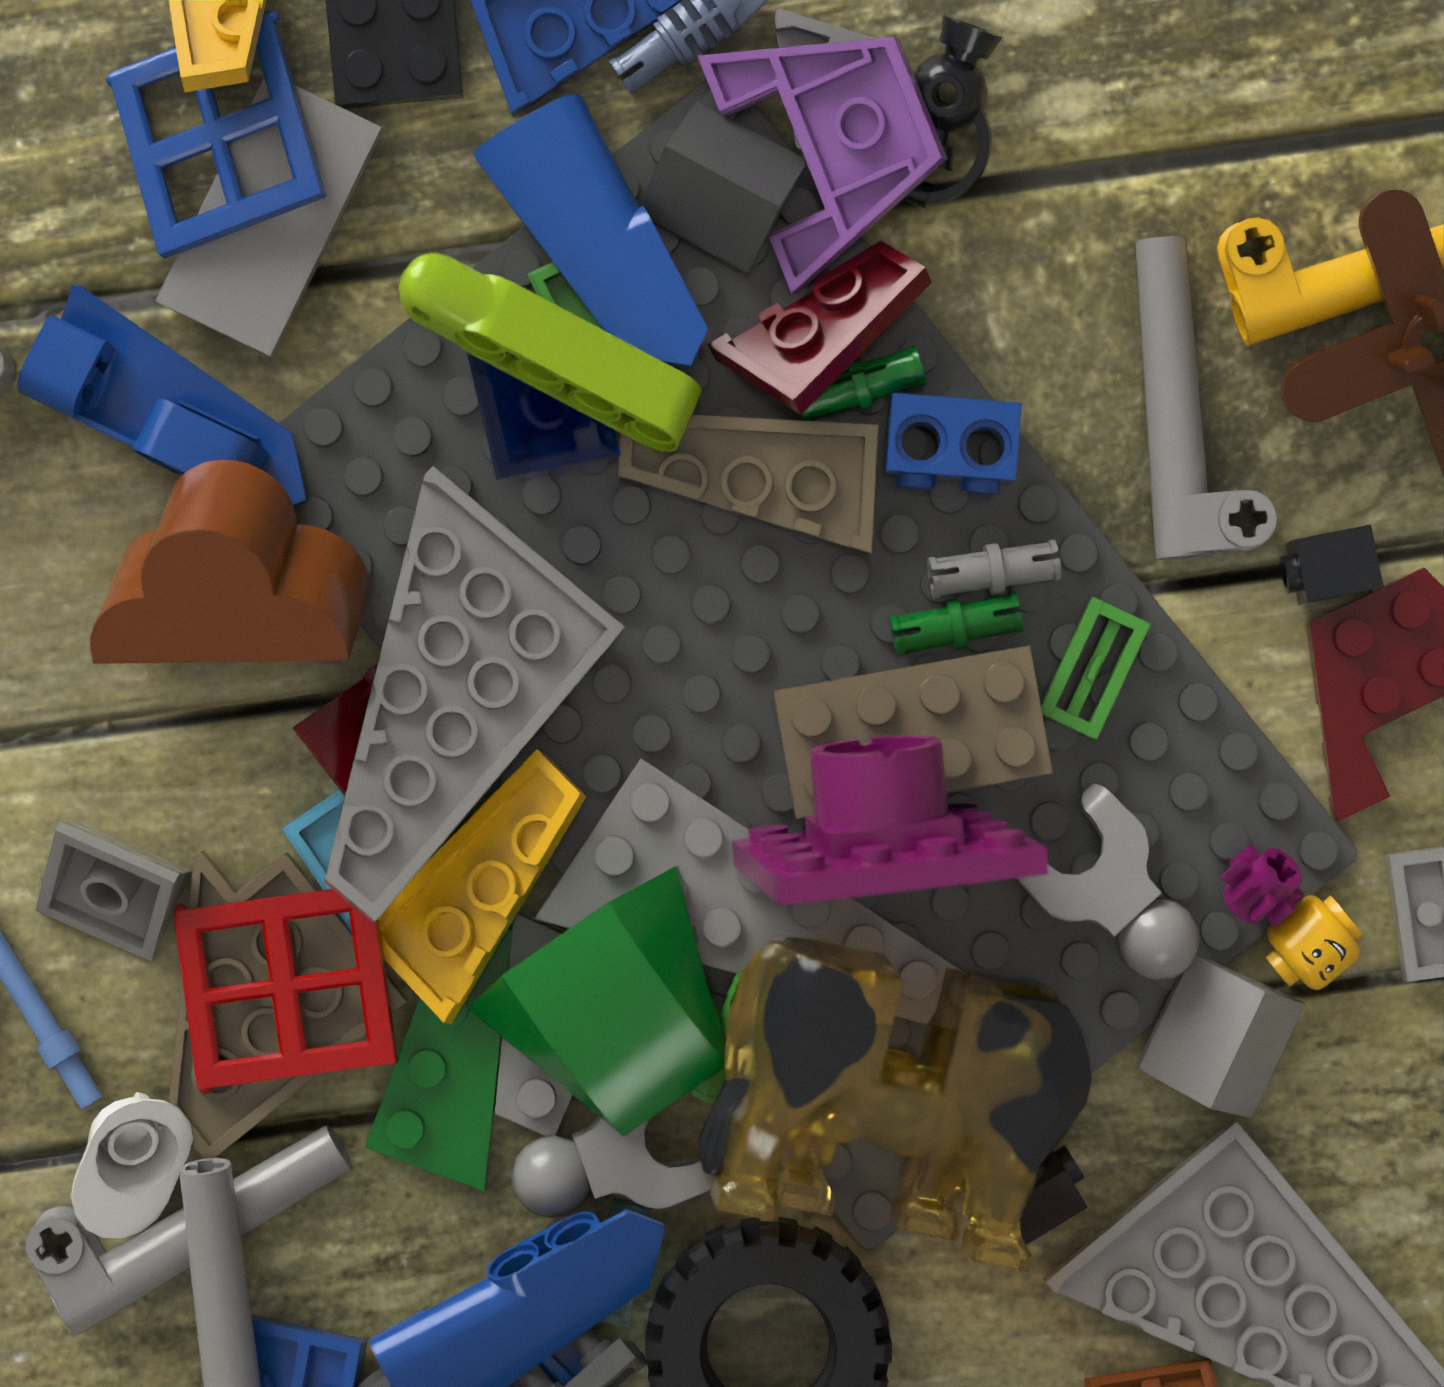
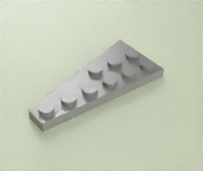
M643 759L639 760L535 917L536 920L571 928L609 901L663 872L679 866L684 885L681 888L691 925L695 926L699 941L696 944L701 963L733 973H749L759 978L765 958L778 945L796 948L803 951L811 961L835 968L856 979L863 990L865 999L875 1011L923 1024H928L962 972V970L851 897L780 906L734 866L732 840L749 838V829Z

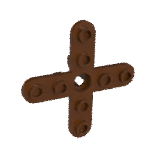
M1385 189L1373 194L1364 203L1359 214L1358 224L1391 323L1294 362L1282 378L1280 387L1281 398L1285 407L1294 416L1305 421L1318 422L1412 385L1440 470L1444 476V360L1435 362L1431 350L1419 346L1420 337L1426 329L1437 333L1444 332V270L1420 202L1408 192L1398 189Z

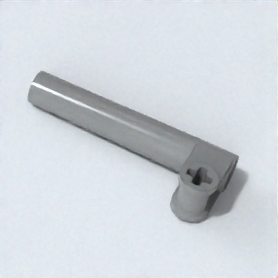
M1166 236L1139 240L1135 242L1155 559H1189L1212 556L1215 553L1241 552L1256 549L1271 537L1276 528L1277 514L1275 506L1270 499L1262 493L1253 490L1208 492L1187 239L1181 236ZM1241 504L1249 505L1252 515H1262L1263 524L1253 529L1251 538L1243 537L1241 527L1230 526L1229 518L1236 516L1240 511Z
M329 1125L322 1127L233 1179L241 1236L353 1169L345 1148ZM55 1206L47 1209L39 1216L36 1224L30 1229L26 1237L25 1251L28 1260L49 1291L52 1302L61 1319L75 1335L85 1332L190 1268L184 1208L107 1252L97 1235L85 1229L75 1216L73 1207ZM51 1229L56 1235L68 1232L72 1239L66 1249L60 1244L51 1248L46 1244L45 1240L50 1234Z
M223 1158L195 1160L181 1166L179 1172L203 1387H261L231 1162Z

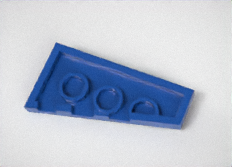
M681 0L470 1L512 117H515L657 21L656 17Z

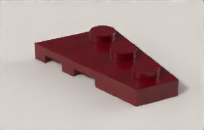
M879 241L815 279L813 291L784 309L777 302L757 314L760 319L759 324L734 339H731L728 333H725L707 345L715 360L802 415L916 300L932 281L925 266L883 241Z

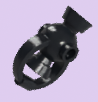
M943 15L940 42L945 44V53L931 56L921 63L914 72V76L947 156V160L938 168L953 171L955 147L949 144L950 133L965 130L973 123L976 126L978 135L977 154L969 172L956 184L945 189L932 191L934 184L922 181L902 200L925 208L927 204L947 202L963 195L982 176L990 158L992 136L990 124L984 112L988 93L985 77L977 67V63L981 58L988 60L1003 38L1002 36ZM943 83H949L956 89L957 95L953 103H946L940 98L939 89Z

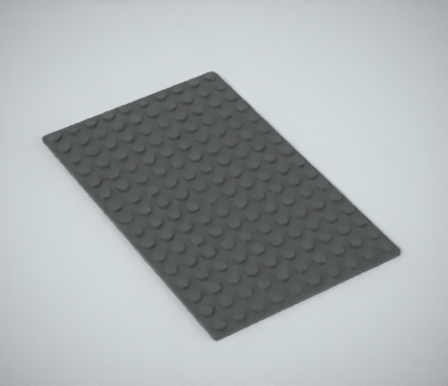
M707 79L613 154L638 205H640L665 145L697 100L719 112ZM756 104L727 116L794 152ZM807 167L772 232L825 209L812 174ZM654 224L709 329L692 368L668 364L693 378L702 389L692 415L804 421L803 415L798 414L715 360L707 344L725 333H728L731 339H734L760 323L757 315L777 302L784 309L813 291L815 279L866 250L870 245L861 236L798 294H792L769 237L750 273L747 274ZM523 226L473 266L472 269L482 274L503 277L536 294L527 274L552 261L527 227ZM915 301L858 357L860 362L863 363L916 345L928 384L896 393L995 401ZM411 318L407 319L279 422V424L294 434L307 496V502L294 507L297 525L315 526L338 535L348 542L362 558L368 572L371 589L360 625L380 650L382 649L424 475L432 466L444 474L625 627L491 786L496 792L535 750L539 749L587 796L550 858V861L562 876L640 759L654 766L747 829L766 825H786L788 834L806 832L805 818L796 819L794 816L773 691L1030 645L1041 704L1091 597L1102 600L1151 623L1097 740H1093L1082 733L1043 716L1052 774L947 792L948 805L976 804L977 812H990L996 820L1007 821L1008 826L1012 829L1023 830L1025 836L1047 848L1049 866L1061 874L1079 875L1093 868L1101 852V838L1091 821L1082 811V793L1093 783L1105 787L1146 829L1149 842V856L1146 865L1148 876L1162 892L1157 898L1175 901L1191 913L1198 924L1200 946L1197 955L1222 966H1226L1262 937L1271 924L1266 916L1256 924L1242 921L1232 913L1224 899V889L1228 884L1221 879V875L1231 867L1230 861L1248 845H1252L1259 855L1269 848H1277L1287 853L1296 862L1301 871L1302 883L1298 888L1304 892V897L1314 895L1351 865L1357 857V850L1353 843L1021 432L1019 433L1016 481L1011 485L1000 484L999 495H981L961 492L962 481L936 479L935 490H918L897 487L898 476L884 475L889 401L892 394L873 400L874 406L862 410L861 406L857 405L812 419L811 421L879 425L872 553L870 555L619 477L620 432L469 354L456 343L419 325ZM915 426L903 433L902 447L909 457L915 460H927L936 454L937 440L929 429ZM979 431L968 437L966 450L969 457L975 463L992 465L999 460L1001 446L993 434ZM1048 540H1055L1059 552L1054 554V559L1060 558L1061 580L1059 581L1047 580L1006 586L1004 593L990 595L988 589L944 595L934 599L931 595L930 584H933V579L928 580L927 558L929 557L940 558L982 552L984 545L998 543L1000 549L1045 543ZM1016 591L1020 605L1017 607L1018 610L995 614L994 616L1000 617L1021 612L1023 632L1017 633L1015 631L967 641L968 647L956 650L953 644L905 653L903 656L897 657L893 642L894 638L919 633V631L915 630L892 635L889 616H900L945 607V600L958 598L960 604ZM1098 615L1056 707L1066 711L1108 621L1107 618ZM1120 626L1080 711L1079 718L1089 722L1131 629ZM1015 878L851 897L962 970L928 1024H923L874 1010L876 1015V1035L866 1055L860 1061L843 1069L835 1083L816 1099L799 1108L790 1107L786 1103L783 1091L773 1071L770 1049L764 1034L756 1027L751 1035L754 1044L750 1053L746 1057L741 1056L731 1077L750 1080L747 1089L750 1094L745 1104L862 1248L872 1250L1007 1142L1001 1135L995 1132L990 1124L985 1125L982 1129L972 1134H958L953 1126V1102L947 1090L948 1083L952 1079L970 1073L973 1067L974 1050L966 1028V1017L969 1011L989 995L1019 988L1015 984L996 983L992 980L1035 984L1056 992L1061 1003L1067 1005L1080 1025L1089 1054L1092 1074L1158 1020L1177 977L1159 981L1141 977L1130 969L1122 958L1119 950L1118 934L1111 938L1098 924L1089 921L1072 923L1049 917ZM702 964L707 985L711 986L716 1009L719 1012L736 973ZM885 1081L912 1084L915 1088V1094L910 1110L901 1114L893 1121L879 1122L873 1120L854 1104V1096L858 1087H868Z

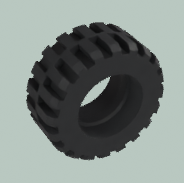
M759 1217L741 1219V1224L724 1229L723 1225L705 1233V1239L694 1247L689 1245L676 1257V1263L669 1273L664 1274L656 1289V1295L649 1311L645 1336V1359L647 1360L650 1387H725L713 1371L708 1357L707 1335L711 1322L719 1308L731 1296L743 1289L767 1284L788 1287L805 1296L818 1309L826 1324L829 1336L827 1359L819 1377L810 1387H887L888 1385L887 1371L889 1363L892 1362V1341L889 1321L880 1292L872 1276H869L862 1266L861 1260L848 1247L843 1248L835 1242L831 1234L816 1226L812 1230L798 1225L795 1219L778 1217V1222L760 1221Z

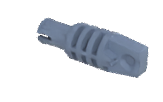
M681 0L656 17L657 21L653 23L655 31L618 57L610 59L609 63L619 76L638 62L642 63L639 69L621 80L629 93L633 95L640 87L676 62L680 66L684 64L690 65L698 59L699 55L706 54L741 29L740 26L768 0Z

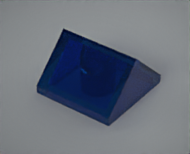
M467 353L496 480L539 478L620 455L614 429Z

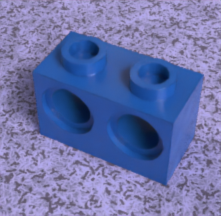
M892 393L889 401L884 475L898 476L897 487L935 490L936 479L962 481L961 492L999 495L1000 484L1011 485L1016 481L1022 403ZM915 426L929 429L937 440L936 454L927 460H915L909 457L902 447V435L907 429ZM985 431L993 434L998 439L1001 446V455L996 463L980 465L969 457L966 450V442L971 434Z

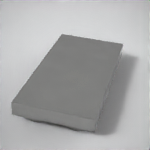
M264 78L251 105L270 98ZM296 85L295 88L327 197L179 253L156 298L158 304L272 359L384 131L381 126ZM278 125L232 142L230 150L244 197L293 179ZM218 173L197 215L227 204Z

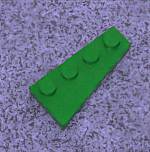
M509 927L452 1024L443 1023L419 997L398 1055V1062L394 1065L365 1148L482 1191H485L487 1185L501 1036L467 1008L501 975L508 971L512 927Z

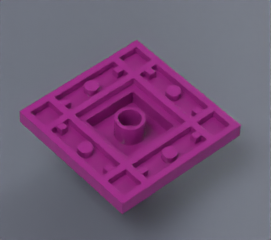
M927 735L869 737V741L866 744H860L858 739H850L812 748L810 761L815 815L805 816L806 832L788 834L786 825H766L750 828L748 830L749 838L732 840L734 866L780 906L1049 874L1047 848L1025 836L1023 830L1012 829L1008 826L1007 821L996 820L990 812H977L976 804L948 805L942 741L938 737Z

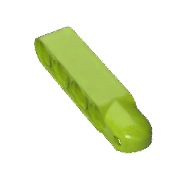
M439 253L423 254L415 258L402 273L398 286L400 302L407 315L414 322L456 343L469 354L642 445L663 452L677 450L702 393L700 385L687 374L508 279L492 274H482L450 256Z

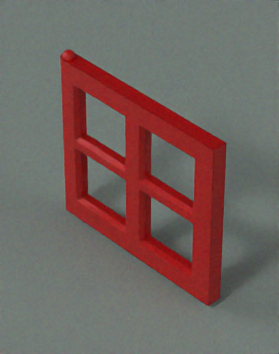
M333 889L189 909L182 903L174 907L173 919L197 1089L202 1094H209L214 1087L398 1062L379 919L373 924ZM349 912L357 968L297 976L289 920ZM262 924L270 980L210 988L203 932ZM359 985L367 1041L307 1049L299 993ZM272 997L280 1053L220 1061L213 1005Z

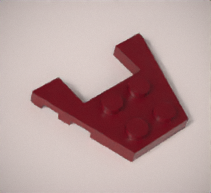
M1425 567L1306 623L1316 704H1319L1324 766H1327L1330 788V812L1335 821H1341L1390 797L1364 743L1363 735L1444 696V587Z

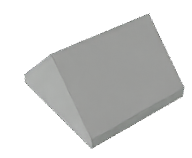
M62 821L54 833L35 911L152 962L173 917L174 907L181 899L192 870L81 821Z
M1197 955L1188 970L1178 975L1136 1067L1210 1109L1252 1118L1305 1003Z

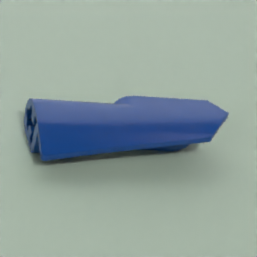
M571 94L558 98L521 118L478 147L474 153L476 161L601 328L666 364L692 368L709 329L645 207H639L582 96Z
M74 284L71 287L61 319L53 315L48 316L22 366L17 384L19 393L132 446V450L140 456L180 476L191 468L205 462L214 460L240 461L253 465L276 479L288 493L294 507L307 502L294 434L79 284Z
M627 1209L600 1223L593 1212L575 1213L499 1254L487 1268L488 1278L429 1310L425 1308L369 1338L371 1348L392 1387H507L649 1288L658 1259L665 1225L660 1221Z

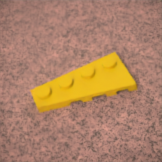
M536 749L431 857L379 918L384 960L443 1023H453L587 797L539 749Z

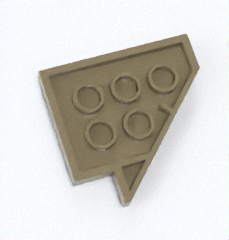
M201 851L193 857L188 909L318 891V888L291 855L286 852L237 891L205 851ZM338 913L289 920L297 976L357 968L352 932ZM262 924L203 932L210 988L270 980ZM386 973L391 1011L393 1013L408 999ZM181 976L168 1103L180 1108L190 1121L193 1135L192 1146L203 1159L216 1158L317 1074L214 1087L209 1094H202L197 1089ZM359 985L299 993L307 1049L358 1042L366 1035ZM272 997L213 1005L220 1061L280 1053Z

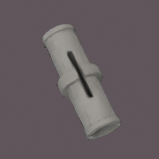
M1048 540L1045 543L1003 549L999 548L998 543L984 545L982 552L940 558L929 557L927 558L928 580L933 579V584H930L931 595L934 599L944 595L988 589L990 595L1004 593L1006 586L1047 580L1059 581L1061 580L1060 558L1054 559V554L1059 552L1055 540Z

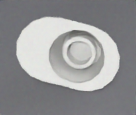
M136 1092L133 1097L114 1101L103 1108L93 1120L88 1135V1145L74 1177L71 1192L74 1214L86 1230L102 1238L122 1239L142 1232L158 1219L169 1202L180 1175L179 1169L185 1164L193 1142L191 1123L180 1108L164 1100L150 1099L147 1094Z

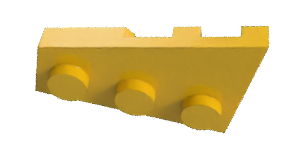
M169 0L184 92L249 82L267 0Z

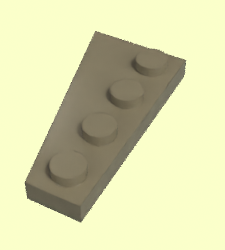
M692 415L677 450L672 452H663L649 448L620 433L618 476L871 555L879 425Z

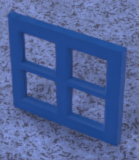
M268 10L264 12L256 46L270 98L221 117L213 88L197 90L195 93L204 124L155 142L141 89L180 74L176 47L110 72L106 78L107 85L113 89L157 252L164 259L327 197L277 26L280 16L276 11ZM278 125L293 179L244 197L229 143ZM212 150L227 204L178 223L163 169Z

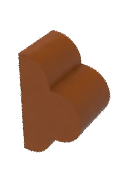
M214 460L199 464L185 472L174 485L157 529L140 535L124 551L91 632L90 650L93 664L349 661L371 589L366 566L357 551L338 535L315 526L297 525L294 506L288 493L276 479L265 471L253 465L234 460Z

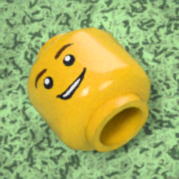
M1307 895L1295 904L1296 910L1277 927H1274L1272 924L1269 925L1267 928V938L1274 947V950L1265 958L1290 987L1300 979L1307 987L1313 990H1320L1359 959L1361 951L1357 940L1364 934L1331 895L1324 901L1314 895Z

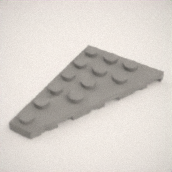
M434 466L424 475L324 880V883L373 924L381 917L625 628Z
M1234 1119L1043 1278L1052 1291L1057 1294L1060 1293L1101 1311V1313L1127 1322L1146 1333L1187 1351H1193L1230 1367L1233 1371L1273 1387H1444L1443 1367Z

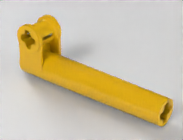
M1259 217L1245 219L1227 228L1219 237L1216 248L1217 258L1230 295V305L1234 321L1246 346L1255 345L1383 301L1366 249L1293 271L1284 243V237L1279 228L1269 220ZM1444 224L1430 228L1444 270ZM1246 236L1249 240L1260 239L1263 244V251L1257 253L1254 256V260L1252 257L1241 258L1238 254L1237 246L1246 242Z

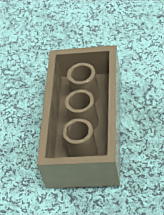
M1030 645L773 691L796 819L815 815L810 761L811 749L831 742L858 739L860 744H866L869 741V737L892 735H927L938 737L943 745L947 792L1053 773Z

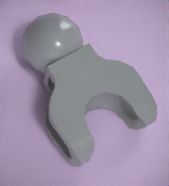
M1093 783L1082 793L1081 798L1083 814L1091 821L1101 838L1100 857L1093 868L1079 875L1061 874L1048 865V875L1015 879L1049 917L1072 923L1089 921L1098 924L1111 938L1118 934L1117 938L1122 958L1127 966L1141 977L1157 981L1175 978L1188 970L1197 957L1200 946L1198 924L1191 913L1179 903L1157 898L1162 892L1148 876L1146 865L1149 856V842L1145 827L1105 787Z
M598 1115L590 1126L571 1133L573 1141L558 1136L538 1138L526 1145L515 1159L511 1174L513 1191L520 1203L532 1213L548 1218L566 1216L580 1208L590 1192L594 1199L616 1193L627 1196L639 1205L663 1209L713 1189L719 1182L720 1177L719 1174L717 1176L706 1174L703 1171L699 1157L664 1163L652 1157L645 1147L644 1129L648 1121L627 1135L622 1136Z

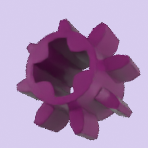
M1248 845L1230 861L1231 867L1221 875V879L1228 884L1224 889V899L1227 906L1235 916L1250 924H1256L1266 916L1268 921L1274 927H1277L1296 910L1295 904L1304 897V892L1298 888L1302 883V874L1298 865L1287 853L1277 848H1269L1259 855L1252 845Z

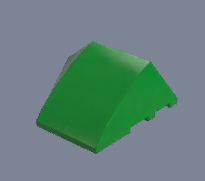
M679 866L663 872L597 909L501 975L467 1008L622 1136L627 1135L731 1065L711 986L707 985L696 944L699 942L695 926L691 925L681 888L684 885Z

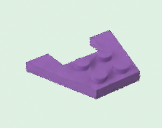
M887 37L698 56L719 112L723 116H730L780 93L825 209L769 234L771 244L792 294H798L947 160L899 38Z

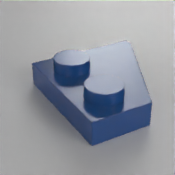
M252 1315L261 1387H358L360 1385L368 1340Z

